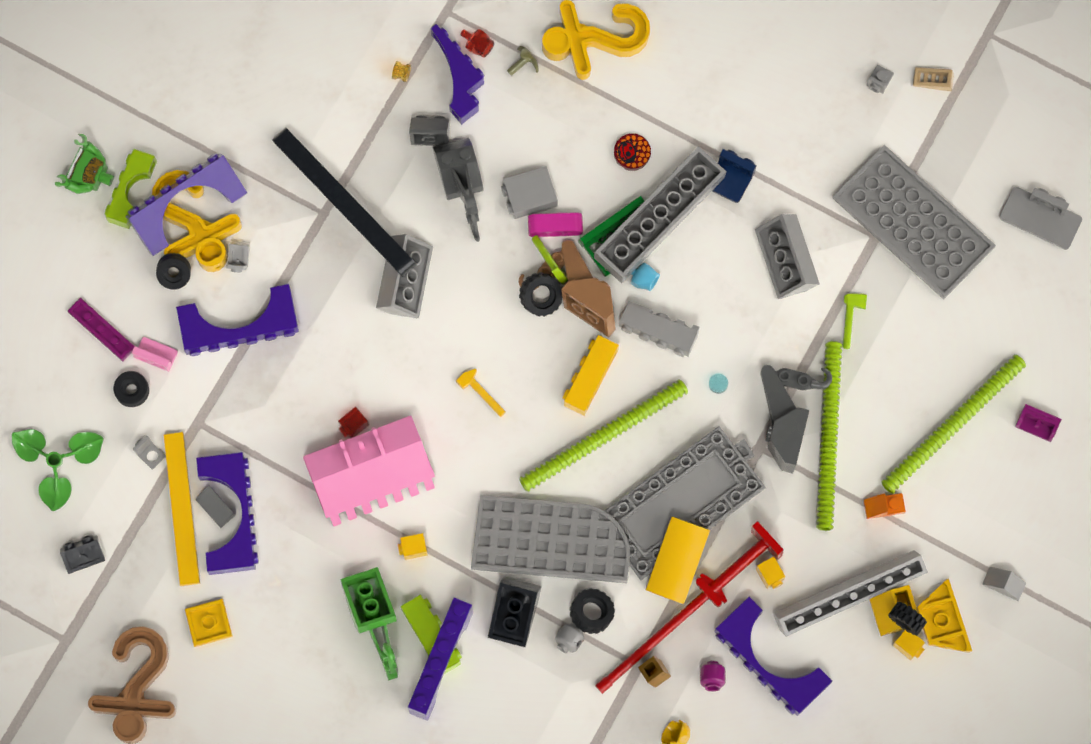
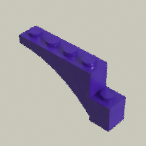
M435 24L431 28V35L443 51L453 79V99L449 109L462 125L479 112V101L471 94L484 85V74L479 68H475L472 65L473 62L467 54H462L457 42H452L448 38L449 34L447 31Z

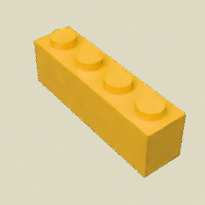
M600 335L597 336L596 340L592 339L588 347L590 350L588 356H583L579 365L581 369L579 373L575 372L571 380L573 385L570 390L566 389L562 398L565 407L585 416L619 350L618 344Z

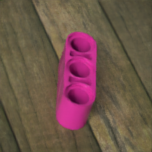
M581 213L532 214L528 216V235L530 237L536 235L538 237L578 236L583 234V217Z

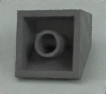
M421 115L416 116V118L411 117L409 129L411 145L437 146L449 143V119L443 116H436L434 118H427Z

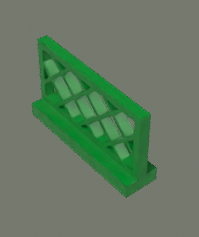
M641 196L585 234L578 241L604 277L608 276L610 272L606 271L594 259L595 253L589 247L594 243L603 244L606 241L607 234L610 232L614 233L616 231L614 229L618 226L620 227L642 205L644 199Z

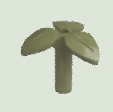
M519 46L517 50L521 51V58L507 72L512 76L527 62H531L537 73L539 71L537 60L527 48Z

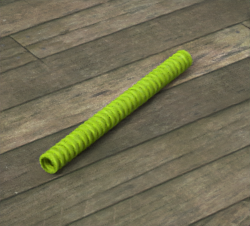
M830 341L825 344V347H827L825 353L827 354L825 355L826 360L824 364L826 366L824 368L831 372L832 382L827 388L823 389L825 395H823L824 401L822 402L824 405L822 407L824 411L822 416L824 418L821 420L823 423L821 425L823 429L821 434L823 436H821L822 442L820 443L822 446L820 451L822 453L820 454L821 459L819 461L821 464L819 466L821 470L819 475L821 477H819L820 483L818 484L820 487L818 493L820 495H818L819 501L817 504L819 507H817V510L819 512L817 516L819 518L816 520L818 523L816 528L823 531H830L834 528L832 525L834 523L832 519L834 514L832 512L835 509L833 507L835 505L833 501L835 496L833 494H835L834 488L836 487V484H834L836 482V478H834L836 472L834 470L837 468L835 466L837 464L835 460L837 455L835 453L838 446L836 442L838 440L836 436L838 431L836 429L839 427L837 425L839 422L837 419L839 414L837 412L840 405L838 401L840 399L838 395L840 390L838 389L841 382L839 378L841 373L839 371H841L840 365L842 364L840 361L842 359L840 355L842 353L840 349L842 344L836 341ZM824 372V376H826V377L824 378L823 381H826L827 375H826L825 372Z
M1014 354L1012 356L1013 359L1010 358L1008 363L1004 364V367H1000V371H996V375L993 374L991 376L992 379L989 378L987 380L988 383L985 382L983 387H979V391H975V395L972 394L970 396L971 399L968 398L966 400L967 403H963L962 407L958 408V411H954V415L949 416L950 419H946L945 423H942L941 427L937 428V431H933V435H929L928 439H925L924 443H921L920 447L915 449L916 451H912L911 455L907 456V460H903V464L900 463L899 467L894 469V472L891 471L890 476L887 475L886 480L883 479L881 481L883 487L889 493L894 494L895 489L898 490L900 488L899 485L904 484L903 481H907L908 477L912 476V473H916V469L921 468L920 465H924L925 461H928L929 457L934 455L933 453L942 448V444H946V440L949 441L951 439L950 436L953 437L959 431V428H963V424H967V420L970 421L972 419L971 416L974 417L976 412L980 411V408L983 409L984 404L987 405L988 400L991 401L993 399L992 396L995 397L997 392H1000L1001 388L1005 387V384H1009V380L1012 381L1014 379L1013 376L1016 377L1018 372L1020 373L1022 368L1026 367L1025 361L1020 356Z
M678 379L677 383L674 382L672 386H667V389H662L661 393L657 392L656 396L652 395L651 399L648 398L646 402H641V405H636L637 408H631L632 411L628 410L627 414L623 413L622 417L616 418V421L612 420L611 424L607 423L606 427L602 426L601 430L597 429L596 433L592 432L590 437L586 436L585 440L581 439L580 443L576 442L575 446L571 445L570 449L567 448L565 452H560V455H555L556 458H550L549 462L545 461L544 465L541 464L539 468L536 467L534 471L531 470L530 474L526 473L524 474L525 477L521 476L519 478L521 485L525 491L530 492L531 488L534 489L536 485H541L540 482H546L545 479H551L552 475L555 476L557 472L560 473L562 469L565 470L566 466L570 467L571 463L575 464L576 460L580 461L581 457L587 456V453L591 454L592 450L596 451L597 447L601 448L602 444L606 445L607 441L610 442L612 438H617L618 434L622 435L623 431L627 432L628 428L631 429L633 425H638V422H643L642 419L646 420L648 419L647 416H653L652 413L656 414L658 410L663 409V406L667 407L668 403L672 404L673 400L677 401L678 397L682 398L683 394L687 395L688 389L682 380Z

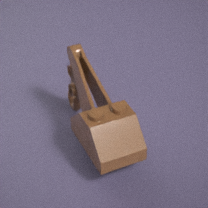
M566 240L562 243V250L560 252L551 254L558 267L562 269L565 266L568 282L561 289L564 308L609 338L616 330L610 286L605 281H599L592 277L574 242ZM546 261L537 271V274L542 272L549 274L553 278L555 277ZM521 274L519 277L520 287L522 286L524 274Z

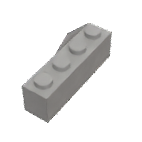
M630 301L628 302L619 321V327H621L622 331L629 334L633 332L644 341L651 340L662 349L669 348L674 350V353L678 356L684 357L685 355L689 357L698 338L699 326L693 325L690 328L685 324V321L679 319L671 321L666 314L657 313L655 315L652 314L653 311L649 308Z

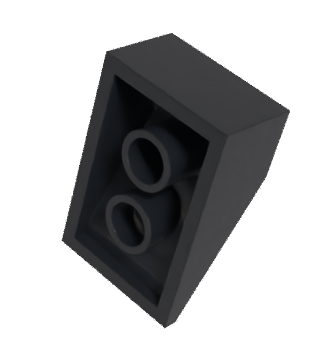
M503 577L498 588L488 638L526 647L542 586Z

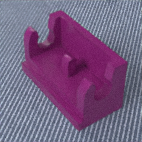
M1025 404L1015 427L1051 442L1062 419Z

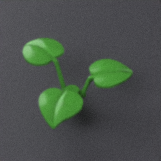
M28 429L12 433L13 447L21 459L34 462L39 454L46 457L47 464L53 468L54 478H45L40 483L38 490L40 498L51 511H56L63 507L70 498L72 491L71 484L67 478L58 479L57 468L63 464V458L75 454V459L83 464L92 463L98 458L104 441L103 437L96 433L82 432L74 435L69 440L68 444L72 452L62 455L57 452L47 454L41 451L46 445L45 437L41 432Z

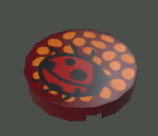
M638 134L622 136L614 147V158L617 164L628 171L642 169L651 157L649 142Z

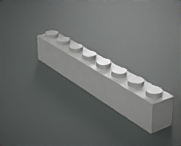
M913 550L773 613L779 630L787 637L928 572L922 556Z

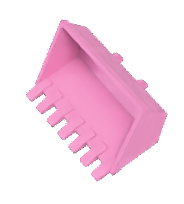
M412 416L377 429L372 427V430L345 441L342 439L338 440L339 443L303 457L325 517H330L333 526L341 524L338 515L341 512L346 511L349 520L357 518L354 507L361 505L365 515L371 513L372 508L369 502L377 499L381 509L387 507L388 503L385 496L391 493L396 503L404 500L401 490L408 487L412 497L418 495L417 483L424 482L427 491L435 488L432 481L435 475Z

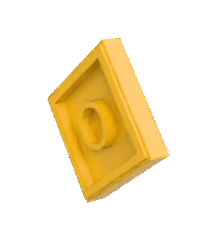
M223 598L185 609L194 647L233 637Z

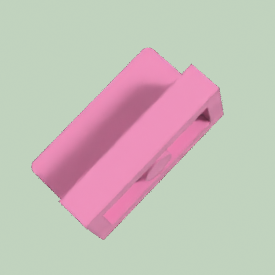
M143 337L139 347H134L132 351L134 358L168 372L178 354L176 349Z

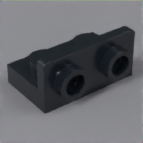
M87 535L81 538L79 542L74 543L71 541L64 544L63 548H60V554L68 574L105 561L97 535Z

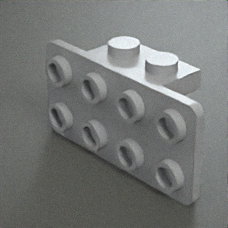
M1014 187L1000 215L1002 221L1064 250L1069 249L1082 222L1081 216L1067 210L1069 203L1064 198L1054 197L1048 191L1041 188H1034L1033 192L1030 193L1019 187Z

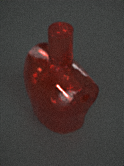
M465 29L460 33L462 37L468 40L465 48L472 54L486 57L494 47V41L481 29H477L473 34Z

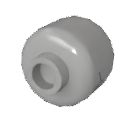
M573 623L570 625L565 624L555 637L558 643L557 648L564 653L568 651L576 652L584 641L582 630L578 629Z

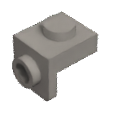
M230 243L226 268L231 269V272L237 273L245 270L248 267L249 245Z

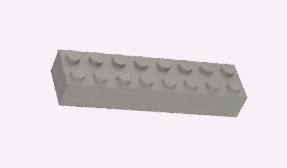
M698 146L595 251L594 259L620 283H623L725 178L726 171Z

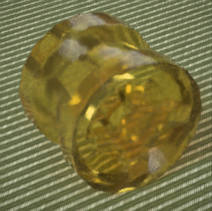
M396 61L392 72V79H402L403 82L407 83L411 72V64L404 65L400 61Z

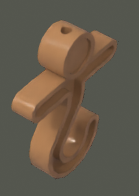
M134 627L123 632L115 641L112 655L118 662H126L130 657L131 651L136 646L145 645L151 649V657L147 663L126 684V687L117 697L95 695L88 701V706L94 713L117 715L113 722V731L116 737L126 744H136L144 738L147 724L143 717L171 719L176 715V708L171 702L144 698L145 691L166 669L169 660L168 647L164 639L156 631L146 627Z

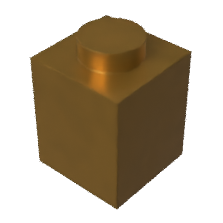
M652 656L638 667L647 683L655 688L671 677L662 661L655 656Z

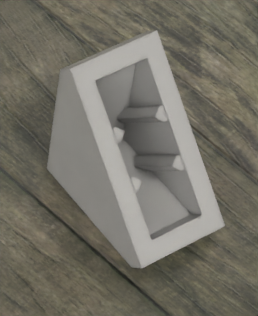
M990 567L982 585L1019 601L1026 582L1012 571Z

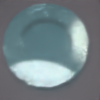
M714 374L709 380L710 390L716 394L726 391L728 387L726 376Z

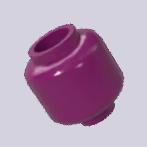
M708 661L707 664L700 668V684L705 690L716 692L725 685V667L717 661Z

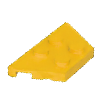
M947 579L917 607V611L927 621L923 630L929 646L969 653L972 652V648L950 581Z

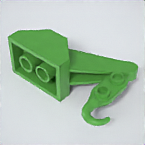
M378 567L340 579L347 605L358 633L369 631L384 666L388 681L398 678L395 655L390 645L387 624L397 620ZM382 628L385 641L382 646L383 651H381L372 629Z

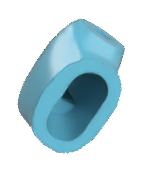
M642 263L638 269L631 273L633 275L631 284L636 288L651 291L656 285L660 274L650 265Z

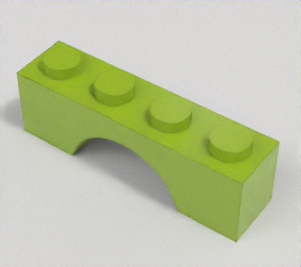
M133 149L132 154L127 156L125 171H121L119 176L120 183L117 188H114L112 193L113 200L105 209V217L109 223L130 229L131 224L125 216L133 208L128 201L129 190L136 182L150 179L157 164L154 155Z

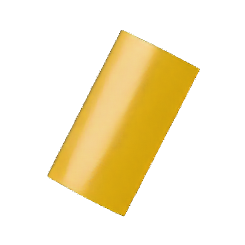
M671 516L645 590L684 604L710 530Z

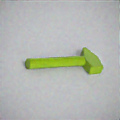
M537 235L533 236L532 242L552 270V273L561 284L568 281L567 277L558 267Z

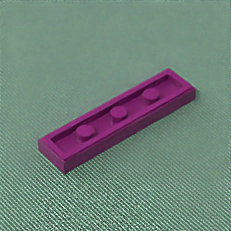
M79 298L67 311L122 362L132 353L135 346L82 298Z

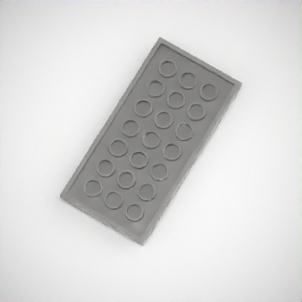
M885 145L833 196V199L943 300L996 246Z

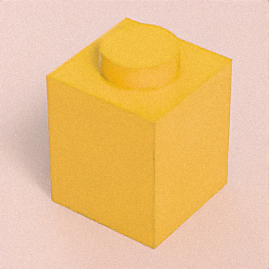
M423 533L400 538L401 543L398 544L399 554L404 555L405 560L428 556Z
M775 557L756 566V571L767 589L770 587L776 589L783 584L782 581L785 579V575Z
M906 630L892 645L910 660L914 656L918 659L925 650L922 648L925 642Z

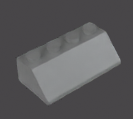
M781 214L755 229L778 299L806 292L820 284L796 214Z
M407 234L391 236L417 265L402 277L387 260L385 261L376 308L389 314L417 319L420 315L433 246Z

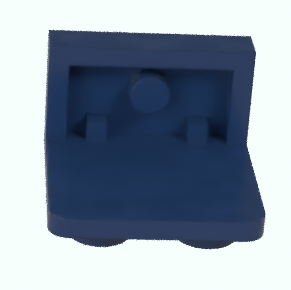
M723 149L719 155L718 164L726 171V175L712 192L734 203H739L755 174L757 165L748 158L743 159L737 156V153L732 150Z

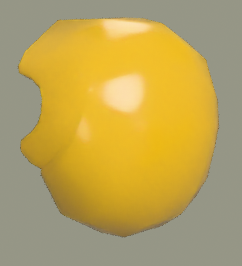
M681 720L679 722L671 721L662 733V744H687L690 738L689 726Z

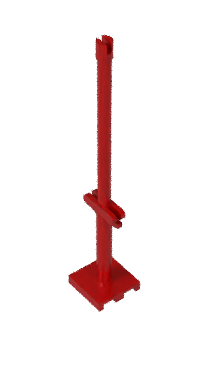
M758 521L752 525L751 533L759 541L715 580L702 573L700 575L701 578L696 580V585L702 593L609 675L605 676L595 685L602 694L708 599L716 607H720L722 602L725 604L727 599L722 588L765 550H768L776 560L783 556L784 549Z

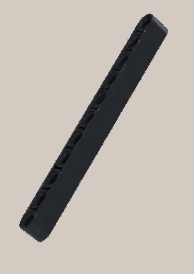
M286 127L272 139L276 146L402 277L417 265L404 249Z

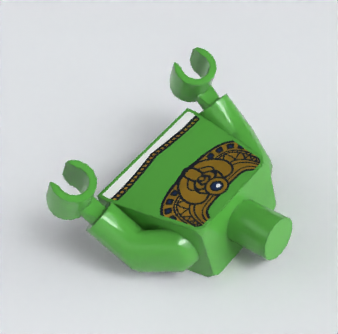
M78 134L82 137V142L80 143L75 139L74 143L76 145H83V148H79L67 175L61 174L56 176L62 180V183L55 182V186H65V189L76 194L88 193L92 190L97 191L101 183L111 186L114 176L106 173L108 170L105 163L106 159L96 146L87 141V137L84 134Z

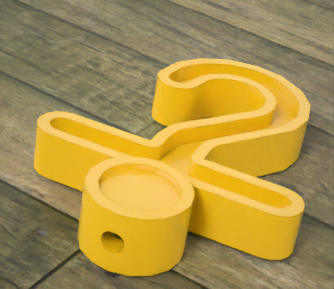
M564 0L561 2L559 10L563 28L552 27L544 33L542 51L548 59L553 61H561L571 54L576 76L581 80H586L591 74V65L586 50L588 47H595L618 57L636 55L642 51L648 42L650 22L646 14L636 6L630 4L615 5L612 9L613 21L616 23H627L634 29L632 36L621 38L594 26H586L579 23L574 3L571 0Z
M174 170L165 173L155 183L152 195L155 197L161 193V188L166 185H173L179 176L183 174L188 175L189 172ZM193 186L184 189L193 198H200L204 194L203 186ZM169 202L165 209L163 220L187 230L189 235L166 247L164 255L178 253L188 258L195 254L202 269L208 272L220 271L226 265L228 259L227 251L221 240L240 231L242 228L241 220L238 215L229 214L214 223H210L201 219L200 216Z

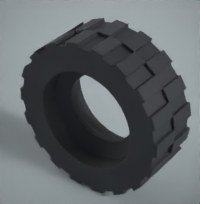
M534 273L522 282V286L519 289L520 302L533 315L535 314L539 317L551 315L562 304L561 284L547 273ZM543 285L548 287L550 296L546 302L539 304L533 300L532 295L536 287Z
M589 588L588 590H582L581 593L577 594L569 609L572 623L582 632H587L588 634L603 632L615 616L614 603L605 592H601L599 589ZM587 603L596 604L601 609L600 618L592 620L586 617L583 612L584 605Z

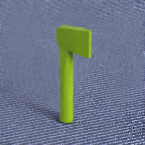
M847 294L844 296V303L846 304L843 337L844 349H850L854 307L866 309L867 295Z

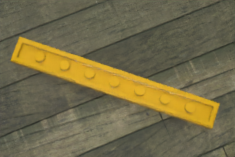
M184 433L164 434L180 586L200 584Z

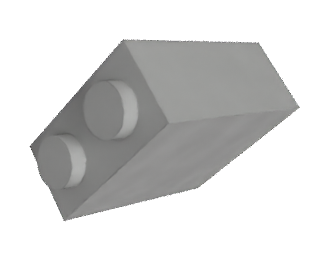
M547 166L503 179L501 190L503 196L508 198L509 203H506L509 214L513 213L514 219L558 206V200Z

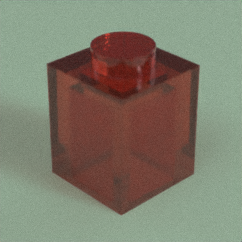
M354 407L338 420L340 426L338 430L344 437L348 435L349 438L357 436L369 426L368 420L357 407Z

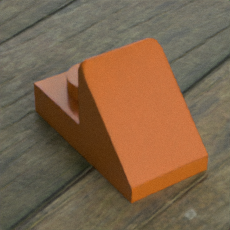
M883 493L863 500L867 519L906 513L902 493L887 496Z

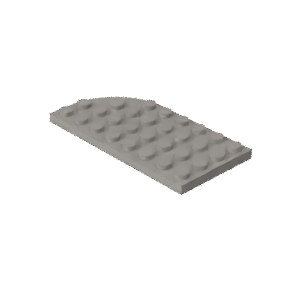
M480 495L471 570L616 583L628 582L630 563L628 539L618 522L605 511L587 504Z

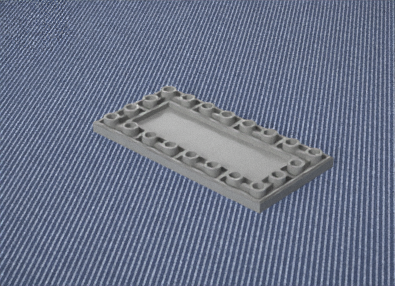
M718 426L607 508L605 512L612 516L625 532L630 546L629 566L638 578L643 580L652 572L671 516L710 530L766 489V487L720 426Z

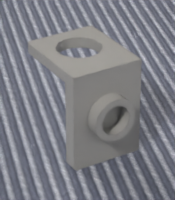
M147 435L141 438L133 448L136 455L152 470L166 457ZM151 451L158 453V458L154 462H150L147 459V455Z

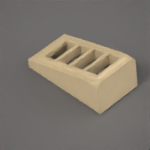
M915 67L913 86L952 91L953 70ZM921 73L924 74L923 82H920ZM929 75H932L931 82H928ZM936 76H939V83H936ZM944 77H947L946 83H943Z

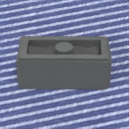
M210 485L195 499L220 528L235 517L234 512Z

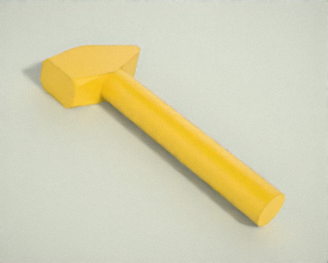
M477 369L464 372L456 380V383L463 390L470 385L500 417L506 413L474 379Z

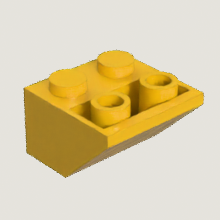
M910 585L889 590L869 599L880 636L903 631L888 616L897 602L905 603L917 611Z

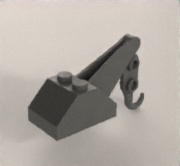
M468 137L434 146L433 153L447 200L461 198L464 203L467 222L470 224L475 240L479 242L480 237L477 226L479 216L474 193L484 190L472 143Z
M765 365L761 369L760 376L772 422L765 441L769 442L768 450L782 471L793 473L795 470L809 415V410L795 407L784 386L798 390L825 389L832 382L831 372L826 368H821V371L827 375V379L824 382L816 381L807 373L787 368L775 371L772 366Z

